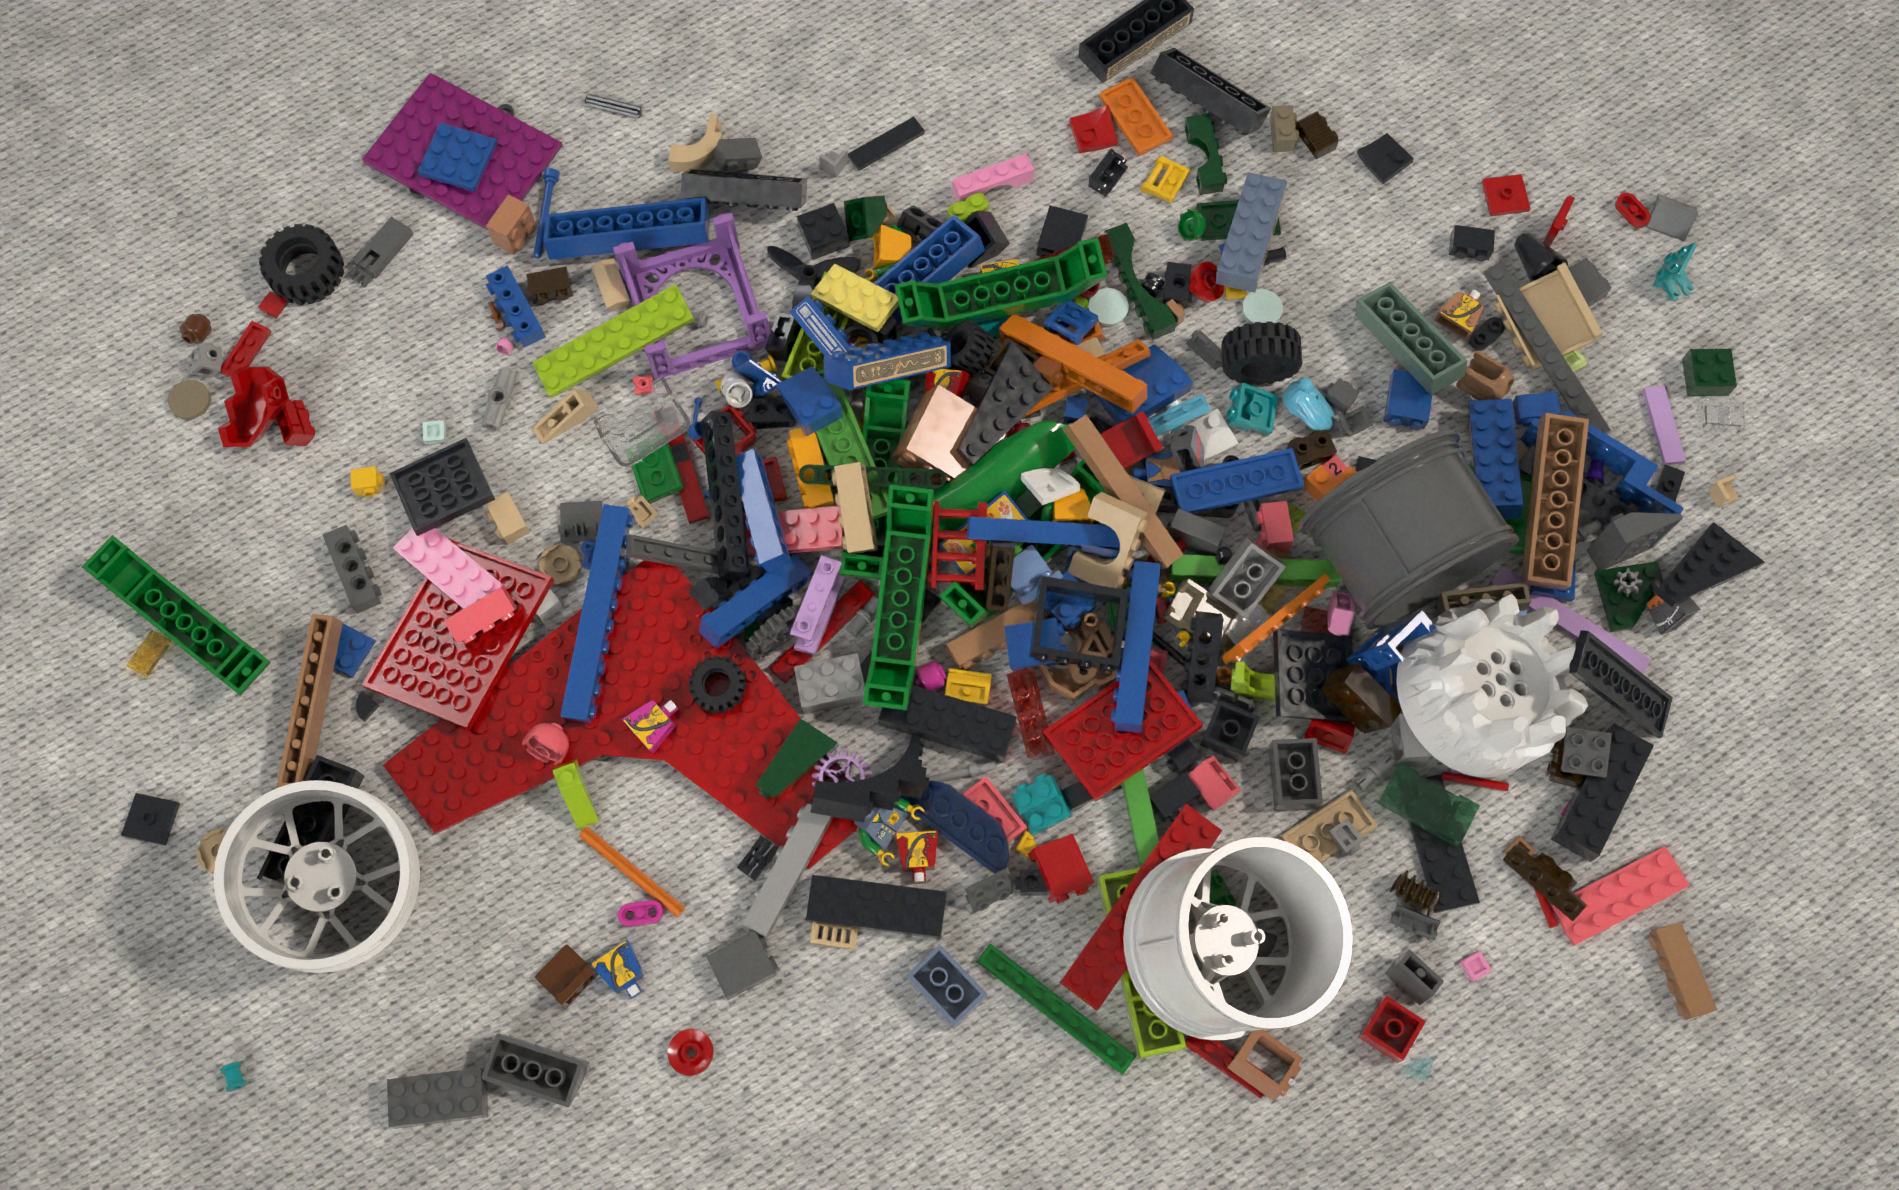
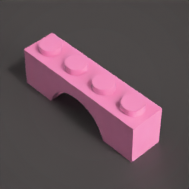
M1023 154L952 179V191L957 202L965 201L969 196L976 193L985 194L997 186L1011 185L1015 188L1032 182L1034 169L1027 154Z

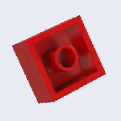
M1386 995L1379 1000L1358 1038L1394 1062L1399 1063L1405 1059L1426 1021Z

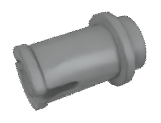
M691 311L695 321L690 324L698 325V328L706 327L708 315L704 312L697 313Z

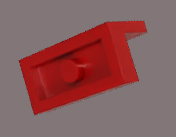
M1311 720L1304 739L1317 738V744L1346 755L1354 736L1355 724Z

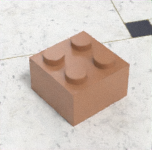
M508 194L486 227L494 245L515 255L518 250L524 247L528 235L534 233L536 222L529 205Z

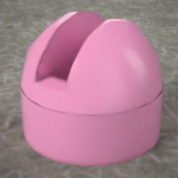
M507 337L501 338L495 345L496 350L502 354L510 355L514 346L513 341L509 342Z

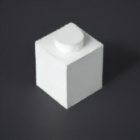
M549 589L536 612L535 620L539 617L544 622L563 607L551 589Z

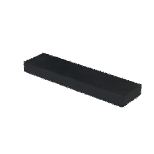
M912 117L848 153V158L856 169L860 171L924 135L925 130L916 118Z

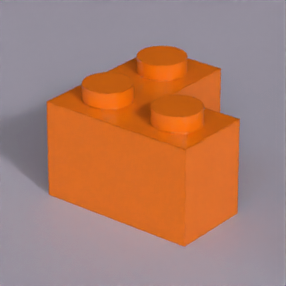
M1320 464L1305 478L1304 489L1315 500L1319 501L1357 472L1349 466L1335 479Z

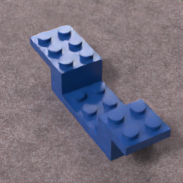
M1565 410L1562 414L1564 416L1578 417L1568 410ZM1536 417L1520 439L1526 447H1529L1531 443L1536 446L1539 419ZM1588 424L1585 454L1590 456L1591 460L1603 462V465L1607 466L1613 474L1623 476L1614 489L1615 492L1622 496L1620 500L1626 504L1628 501H1631L1640 507L1638 510L1640 513L1681 514L1684 509L1682 506L1647 486L1658 468L1657 464L1591 424Z

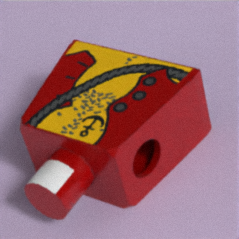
M949 369L926 372V392L940 385L963 399L970 374L965 371Z
M938 831L895 833L903 872H912L913 884L926 883V871L935 870Z

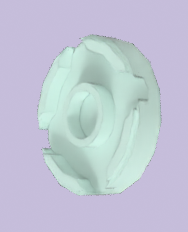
M1112 288L1098 290L1090 298L1088 306L1089 311L1098 315V322L1104 327H1113L1122 323L1128 315L1129 308L1124 294Z
M1258 289L1255 293L1250 292L1242 304V314L1249 324H1254L1255 322L1266 323L1267 321L1277 323L1283 312L1281 299L1274 292L1267 289Z

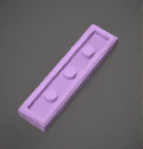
M1665 385L1644 388L1642 392L1663 466L1665 464L1684 463L1686 459Z

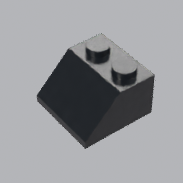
M975 211L965 222L968 227L980 236L985 249L984 252L968 264L970 268L998 256L1010 244L991 212Z

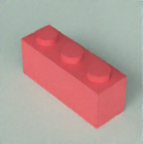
M504 586L444 620V623L457 644L461 641L466 644L476 638L475 633L483 630L485 633L495 627L493 622L500 618L502 621H505L514 616L512 611L517 607Z

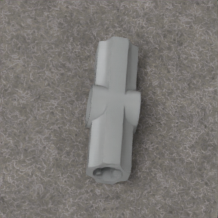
M504 367L498 370L494 386L488 393L489 402L482 420L483 427L492 431L500 430L505 412L511 404L510 397L517 377L515 371ZM503 397L501 401H496V399Z

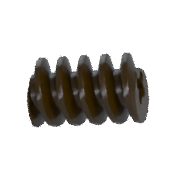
M1406 870L1398 876L1389 892L1391 893L1396 890L1395 895L1398 898L1404 894V902L1412 899L1411 906L1416 907L1420 904L1419 911L1424 912L1428 909L1427 916L1430 917L1440 903V890L1438 889L1435 893H1431L1432 885L1423 888L1425 881L1421 880L1418 884L1415 883L1417 876L1414 875L1409 879V871Z

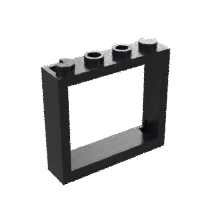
M1041 576L1038 581L1029 657L1034 658V660H1040V662H1047V660L1056 661V664L1061 666L1074 664L1078 665L1077 667L1080 669H1091L1093 667L1099 668V671L1104 673L1105 671H1115L1120 664L1128 590ZM1046 592L1118 603L1112 658L1039 647Z

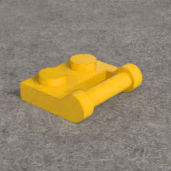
M1158 156L1154 169L1146 182L1142 183L1140 190L1172 204L1188 177L1190 169L1163 156ZM1163 168L1168 169L1158 187L1154 186L1153 184Z

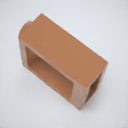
M1254 1030L1248 1034L1227 1068L1275 1101L1279 1095L1284 1097L1291 1087L1288 1082L1290 1078L1294 1080L1300 1072L1301 1067L1298 1065L1303 1058L1266 1031ZM1256 1043L1289 1066L1279 1084L1246 1061L1247 1056Z

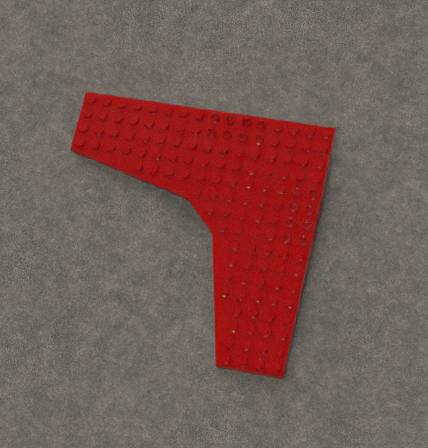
M645 560L621 577L622 587L620 591L617 590L616 595L618 607L616 612L613 611L612 615L614 627L612 633H609L607 640L610 642L608 654H604L603 662H605V672L603 675H600L599 679L601 692L599 697L595 699L594 705L597 706L595 718L591 719V724L565 720L560 716L582 612L581 609L504 669L470 731L440 719L383 764V767L432 831L437 834L472 816L479 815L491 807H496L506 800L515 798L547 783V781L555 778L552 770L556 766L577 759L579 767L602 756L665 761L779 847L781 845L785 846L788 840L786 834L791 826H796L799 820L797 814L801 807H806L808 803L812 805L815 789L812 783L819 781V779L813 778L812 774L820 773V771L813 768L776 800L772 797L768 800L758 793L760 789L756 787V783L801 717L756 662L745 652L746 650L735 637H732L716 649L699 632L701 618L708 612L712 613L713 610H703L697 603L698 600H694L689 594V590L693 585L677 566ZM715 655H718L720 658H723V656L728 657L743 672L747 684V689H745L746 695L742 697L740 705L734 706L735 709L733 711L727 710L725 714L721 712L712 714L710 711L703 710L692 698V694L689 691V677H692L691 671L693 668L696 669L698 667L697 663L699 661L703 663L706 657L710 659ZM725 674L711 676L706 683V692L714 697L723 695L729 689L730 679ZM652 700L660 708L667 701L671 700L678 707V710L669 717L676 726L659 748L652 753L622 719ZM540 723H556L563 728L562 731L566 734L569 741V748L561 764L555 765L553 760H549L548 763L543 762L526 750L528 746L527 744L523 745L522 742L532 727ZM835 763L829 769L838 771L842 767ZM846 773L842 774V777L841 775L836 776L839 782H849L845 777ZM825 775L824 782L835 783L833 779ZM834 817L807 868H812L859 829L855 825V821Z

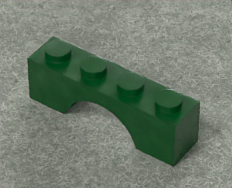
M1209 114L1186 117L1184 129L1188 144L1199 147L1207 156V162L1198 168L1196 174L1199 195L1223 192L1224 185L1227 184L1226 172L1222 171L1223 158L1218 153L1219 140L1214 136L1215 123L1211 121Z

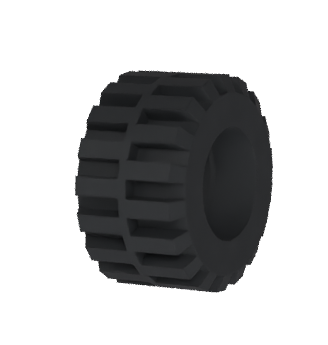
M969 320L961 321L946 333L947 335L943 340L950 342L951 367H948L949 369L965 371L971 377L972 375H977L989 363V359L993 355L994 339L990 333L976 323Z
M718 655L713 656L712 659L709 657L704 658L705 661L703 663L699 661L697 663L698 667L696 669L693 668L691 671L692 677H689V691L694 701L703 710L710 711L712 714H717L718 712L725 714L727 710L733 711L735 709L734 706L742 703L741 699L745 697V689H747L746 678L739 666L733 660L730 661L728 657L723 656V658H720ZM715 674H725L730 679V686L727 692L717 697L710 696L705 689L708 679Z

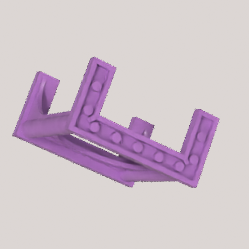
M732 213L720 214L712 218L717 239L709 240V243L688 245L680 250L667 251L663 255L647 257L642 261L638 260L633 242L621 243L613 247L624 283H627L634 306L656 295L665 281L674 274L688 269H706L722 276L732 287L748 336L672 359L669 357L663 338L651 345L645 346L644 348L655 380L731 358L740 351L747 353L766 347L770 335L768 318L765 311H759L739 252L740 246ZM720 255V262L717 265H711V258ZM724 265L727 269L726 271L721 270V268L724 267ZM656 275L659 281L650 283L645 278L646 276ZM648 288L653 289V291L648 293Z

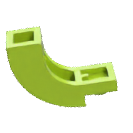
M1236 662V669H1232L1231 690L1238 695L1251 699L1275 701L1274 674L1254 672L1245 662Z

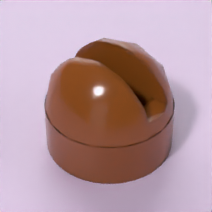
M1227 667L1218 668L1216 683L1221 686L1229 685L1232 680V671ZM1222 674L1226 675L1225 680L1221 679Z

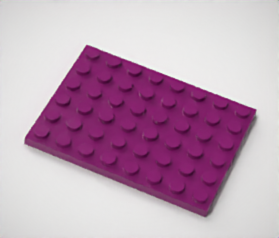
M429 73L362 160L369 167L488 230L486 227L487 223L509 194L523 201L543 174L544 169L548 167L563 145L559 140L446 80ZM440 122L497 140V146L476 192L419 176L418 169Z

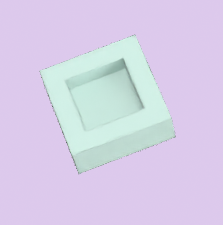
M444 420L423 422V442L425 445L446 442V425Z

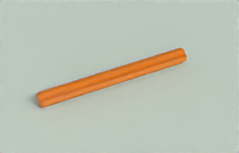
M589 827L581 830L579 837L675 917L681 916L685 907Z

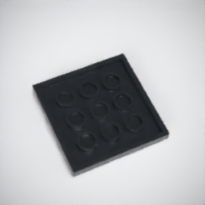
M467 438L389 473L417 536L495 500Z
M1283 629L1275 630L1273 632L1276 717L1353 723L1320 690L1332 671L1350 666L1346 659L1353 653L1352 636Z

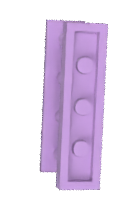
M821 555L790 632V635L798 637L794 646L795 650L812 656L816 655L845 582V577L838 575L842 562Z

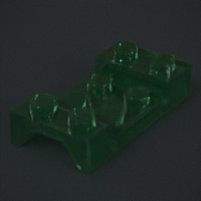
M1399 762L1377 803L1456 847L1459 846L1480 805L1462 795L1456 796L1420 776V772Z

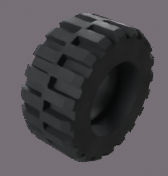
M294 224V227L286 226L283 227L284 230L276 231L273 234L274 237L272 239L268 238L265 242L266 247H262L260 252L262 256L259 258L261 274L275 294L284 298L289 303L295 301L297 305H304V302L313 304L316 299H320V301L325 299L327 293L331 295L335 291L333 287L335 285L339 286L341 282L339 276L342 277L344 274V260L330 235L325 233L323 229L319 227L314 228L310 224H305V226ZM307 253L318 255L315 265L309 271L300 275L286 274L289 263L297 256Z
M1272 321L1248 323L1242 327L1234 328L1233 331L1230 330L1222 340L1223 372L1229 379L1235 380L1238 383L1263 385L1264 383L1281 382L1297 374L1303 364L1301 336L1295 328L1288 324L1273 323Z

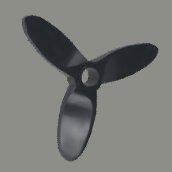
M776 246L767 247L768 256L779 267L799 280L792 300V309L807 296L813 300L811 293L815 289L814 287L820 283L824 272H828L834 264L852 273H856L861 266L860 260L855 257H838L824 260L815 265H807L782 248Z

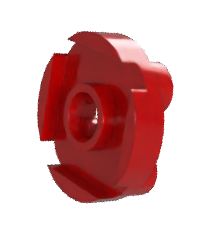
M1209 261L1192 267L1191 283L1189 285L1190 292L1193 295L1196 294L1205 303L1216 301L1224 293V286L1216 284L1218 267Z

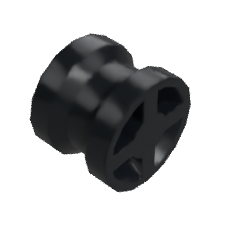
M1148 273L1145 277V282L1141 283L1142 287L1154 298L1157 297L1158 290L1163 288L1165 284L1164 280L1154 273Z

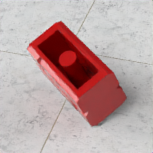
M289 399L276 418L284 443L288 446H307L315 437V428L311 426L309 411L305 408L303 400L292 401Z

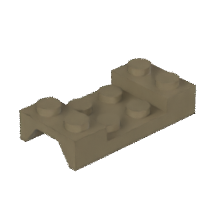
M1190 579L1182 581L1163 616L1164 619L1178 628H1185L1193 634V631H1190L1191 617L1195 618L1196 611L1221 613L1224 622L1219 651L1220 656H1223L1259 626L1249 618L1246 619ZM1207 632L1201 633L1199 638L1202 640L1208 639L1210 634Z

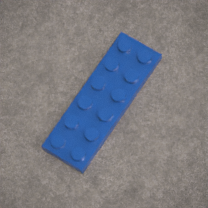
M1293 448L1170 475L1179 509L1191 514L1302 490L1304 488V482Z

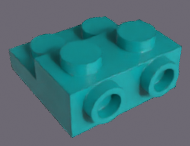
M1243 382L1233 388L1229 394L1232 405L1226 413V418L1229 419L1228 425L1244 431L1252 429L1270 435L1273 432L1278 395Z
M1039 775L1034 778L1035 783L1029 786L1027 783L1016 787V793L1012 794L1020 815H1023L1033 836L1073 817L1055 776Z

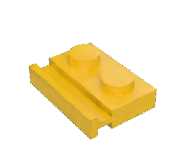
M949 668L945 695L981 706H987L992 674Z

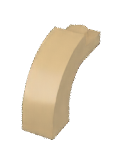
M710 114L706 134L699 142L693 145H671L668 159L671 171L685 172L688 169H701L716 159L714 149L718 140L723 139L722 123H719L717 114Z

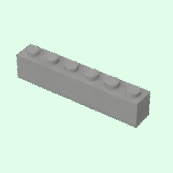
M809 803L806 807L802 806L797 814L799 820L796 826H791L786 834L788 840L785 846L781 845L775 855L777 860L774 866L770 865L764 875L766 881L763 886H758L753 895V898H755L752 906L748 905L742 915V918H744L742 924L765 937H769L834 818L832 816L810 813L811 804Z

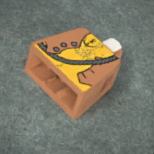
M1471 290L1468 295L1458 292L1439 310L1435 321L1468 340L1484 308L1483 304L1478 302L1481 294L1476 290Z

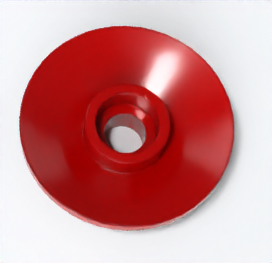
M685 1029L677 1033L670 1041L667 1050L668 1060L672 1068L685 1076H694L705 1071L711 1064L714 1055L712 1041L704 1032L697 1029ZM689 1049H695L696 1054L694 1057H688L687 1052Z

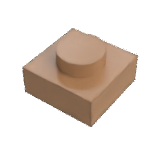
M1171 299L1166 305L1169 306L1177 322L1176 326L1184 321L1185 311L1179 303L1176 304Z

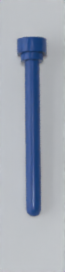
M546 168L543 173L546 185L533 253L535 258H540L542 255L546 214H549L553 187L559 181L560 172L553 168Z

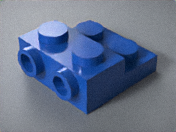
M1068 571L1062 574L1063 578L1061 579L1077 581ZM1046 592L1044 610L1052 618H1056L1059 623H1062L1066 631L1069 627L1072 629L1076 627L1081 621L1080 617L1085 613H1091L1097 607V600Z

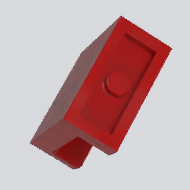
M1143 411L1100 434L1124 469L1163 448Z
M1073 834L1037 846L1028 853L1030 861H1036L1049 890V903L1057 901L1058 904L1070 899V895L1075 893L1077 896H1081L1089 892V887L1095 883Z

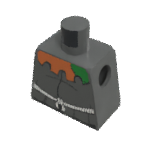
M1657 580L1649 585L1654 597L1646 603V607L1659 633L1663 635L1678 629L1701 609L1691 598L1671 607L1654 593L1662 584L1660 580Z

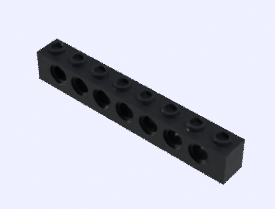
M711 411L701 420L719 580H740L750 571L731 412Z

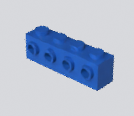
M508 265L486 275L489 283L485 285L491 295H496L497 299L494 302L499 311L504 310L506 315L503 318L508 327H513L514 331L511 333L516 343L521 342L523 348L546 338Z

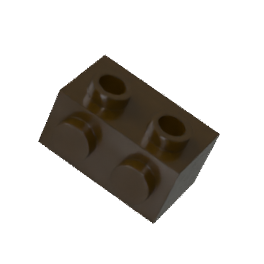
M1319 430L1314 431L1304 438L1296 437L1288 443L1286 448H1293L1299 470L1326 462L1337 453L1327 430L1322 432Z

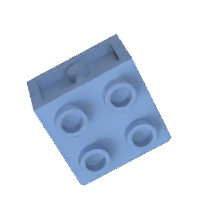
M1033 545L1028 546L1014 557L1011 588L1022 604L1030 603L1036 598L1038 581L1041 576L1063 578L1059 570L1054 572L1050 570Z

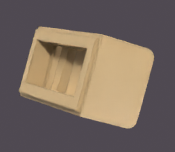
M813 922L810 944L856 950L858 928ZM819 927H823L822 939H818ZM829 928L833 929L831 941L827 940ZM838 929L842 930L840 942H836ZM847 930L851 931L849 944L845 943Z

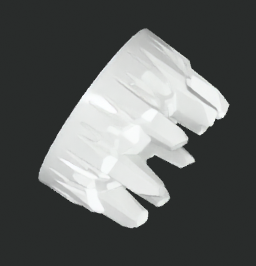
M1513 594L1498 601L1481 599L1463 608H1452L1433 618L1431 621L1437 628L1432 633L1405 643L1401 652L1404 660L1399 662L1397 667L1396 683L1399 702L1404 717L1415 737L1437 760L1456 771L1475 777L1490 778L1503 776L1549 753L1554 743L1565 737L1566 726L1570 725L1574 718L1585 712L1588 706L1585 697L1574 689H1567L1564 681V676L1570 670L1569 665L1573 659L1575 646L1557 652L1556 648L1550 645L1545 637L1559 619L1557 609L1542 607L1525 616H1520L1518 614V602Z

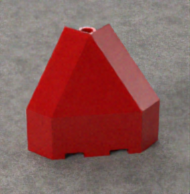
M269 366L241 367L230 374L235 394L224 400L229 421L218 427L223 447H251L260 441L289 400L284 379Z

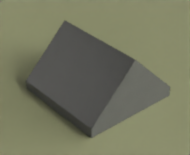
M1658 194L1651 212V219L1646 228L1685 241L1698 215L1697 208Z

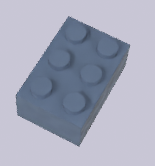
M940 944L906 976L911 985L953 1029L987 998V993Z

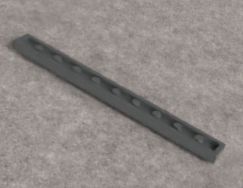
M1502 261L1483 271L1485 278L1496 295L1499 294L1512 320L1572 413L1579 418L1589 419V424L1606 434L1609 433L1611 429Z

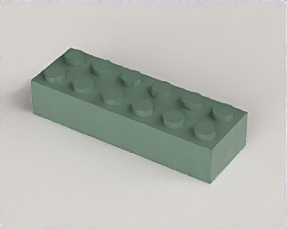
M1391 282L1357 299L1355 316L1430 395L1465 376L1467 360Z

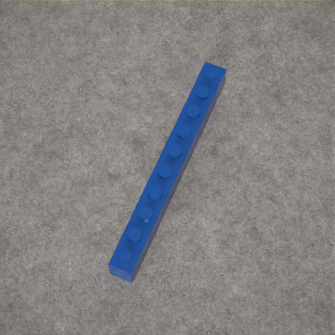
M603 505L560 715L565 720L591 724V719L596 716L597 706L594 704L596 697H599L601 692L599 679L600 675H603L605 672L604 654H608L610 642L607 640L609 633H612L614 627L612 615L613 611L616 612L618 607L616 595L617 590L620 591L622 587L621 570H624L626 567L627 559L624 555L627 548V536L635 522V515L627 507Z

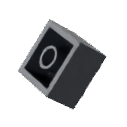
M834 203L797 216L798 228L812 260L850 247L849 235Z
M1219 700L1200 746L1241 762L1260 717Z

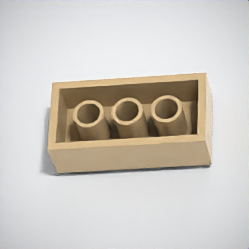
M861 462L834 466L835 472H832L833 484L838 488L835 500L837 507L840 506L842 513L838 518L840 528H843L845 536L842 537L844 550L847 549L850 554L878 551L865 465Z

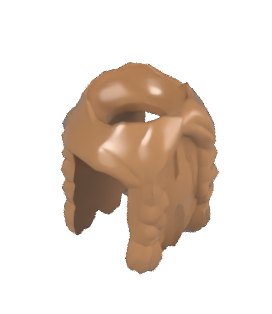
M1475 351L1470 365L1466 366L1465 376L1458 380L1456 384L1457 388L1471 395L1473 399H1502L1511 390L1515 379L1508 366L1497 362L1496 359H1492L1482 352Z

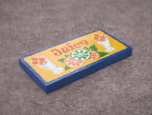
M1006 491L1002 492L988 504L987 517L1028 520ZM968 521L956 531H967ZM944 539L938 546L943 552L972 553V551H976L977 542H973V540ZM986 540L985 562L989 559L991 540ZM951 561L963 575H970L976 570V564H972V562Z

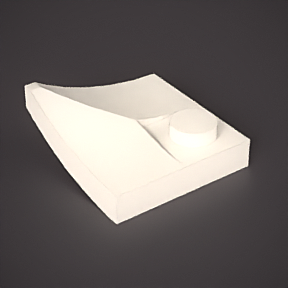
M1218 409L1188 424L1196 428L1203 443L1204 461L1212 459L1239 444Z
M1043 468L1021 473V481L1042 505L1080 491V484L1062 470Z

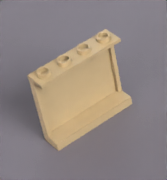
M1566 263L1558 265L1556 271L1519 288L1563 357L1602 339L1603 332ZM1499 294L1496 295L1494 307L1499 315H1503L1505 319L1503 324L1507 332H1512L1514 336L1512 341L1517 350L1521 349L1523 353L1521 358L1526 367L1530 366L1532 371L1543 367L1512 320Z

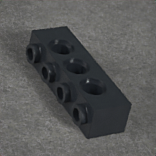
M1196 611L1195 618L1191 617L1190 631H1193L1192 639L1188 638L1187 651L1190 652L1189 659H1185L1184 665L1187 679L1182 681L1181 691H1184L1188 701L1212 703L1224 622L1221 613ZM1207 632L1210 634L1208 639L1202 640L1199 638L1201 633ZM1200 653L1207 654L1204 660H1198L1196 657ZM1197 674L1204 675V678L1200 681L1193 679Z

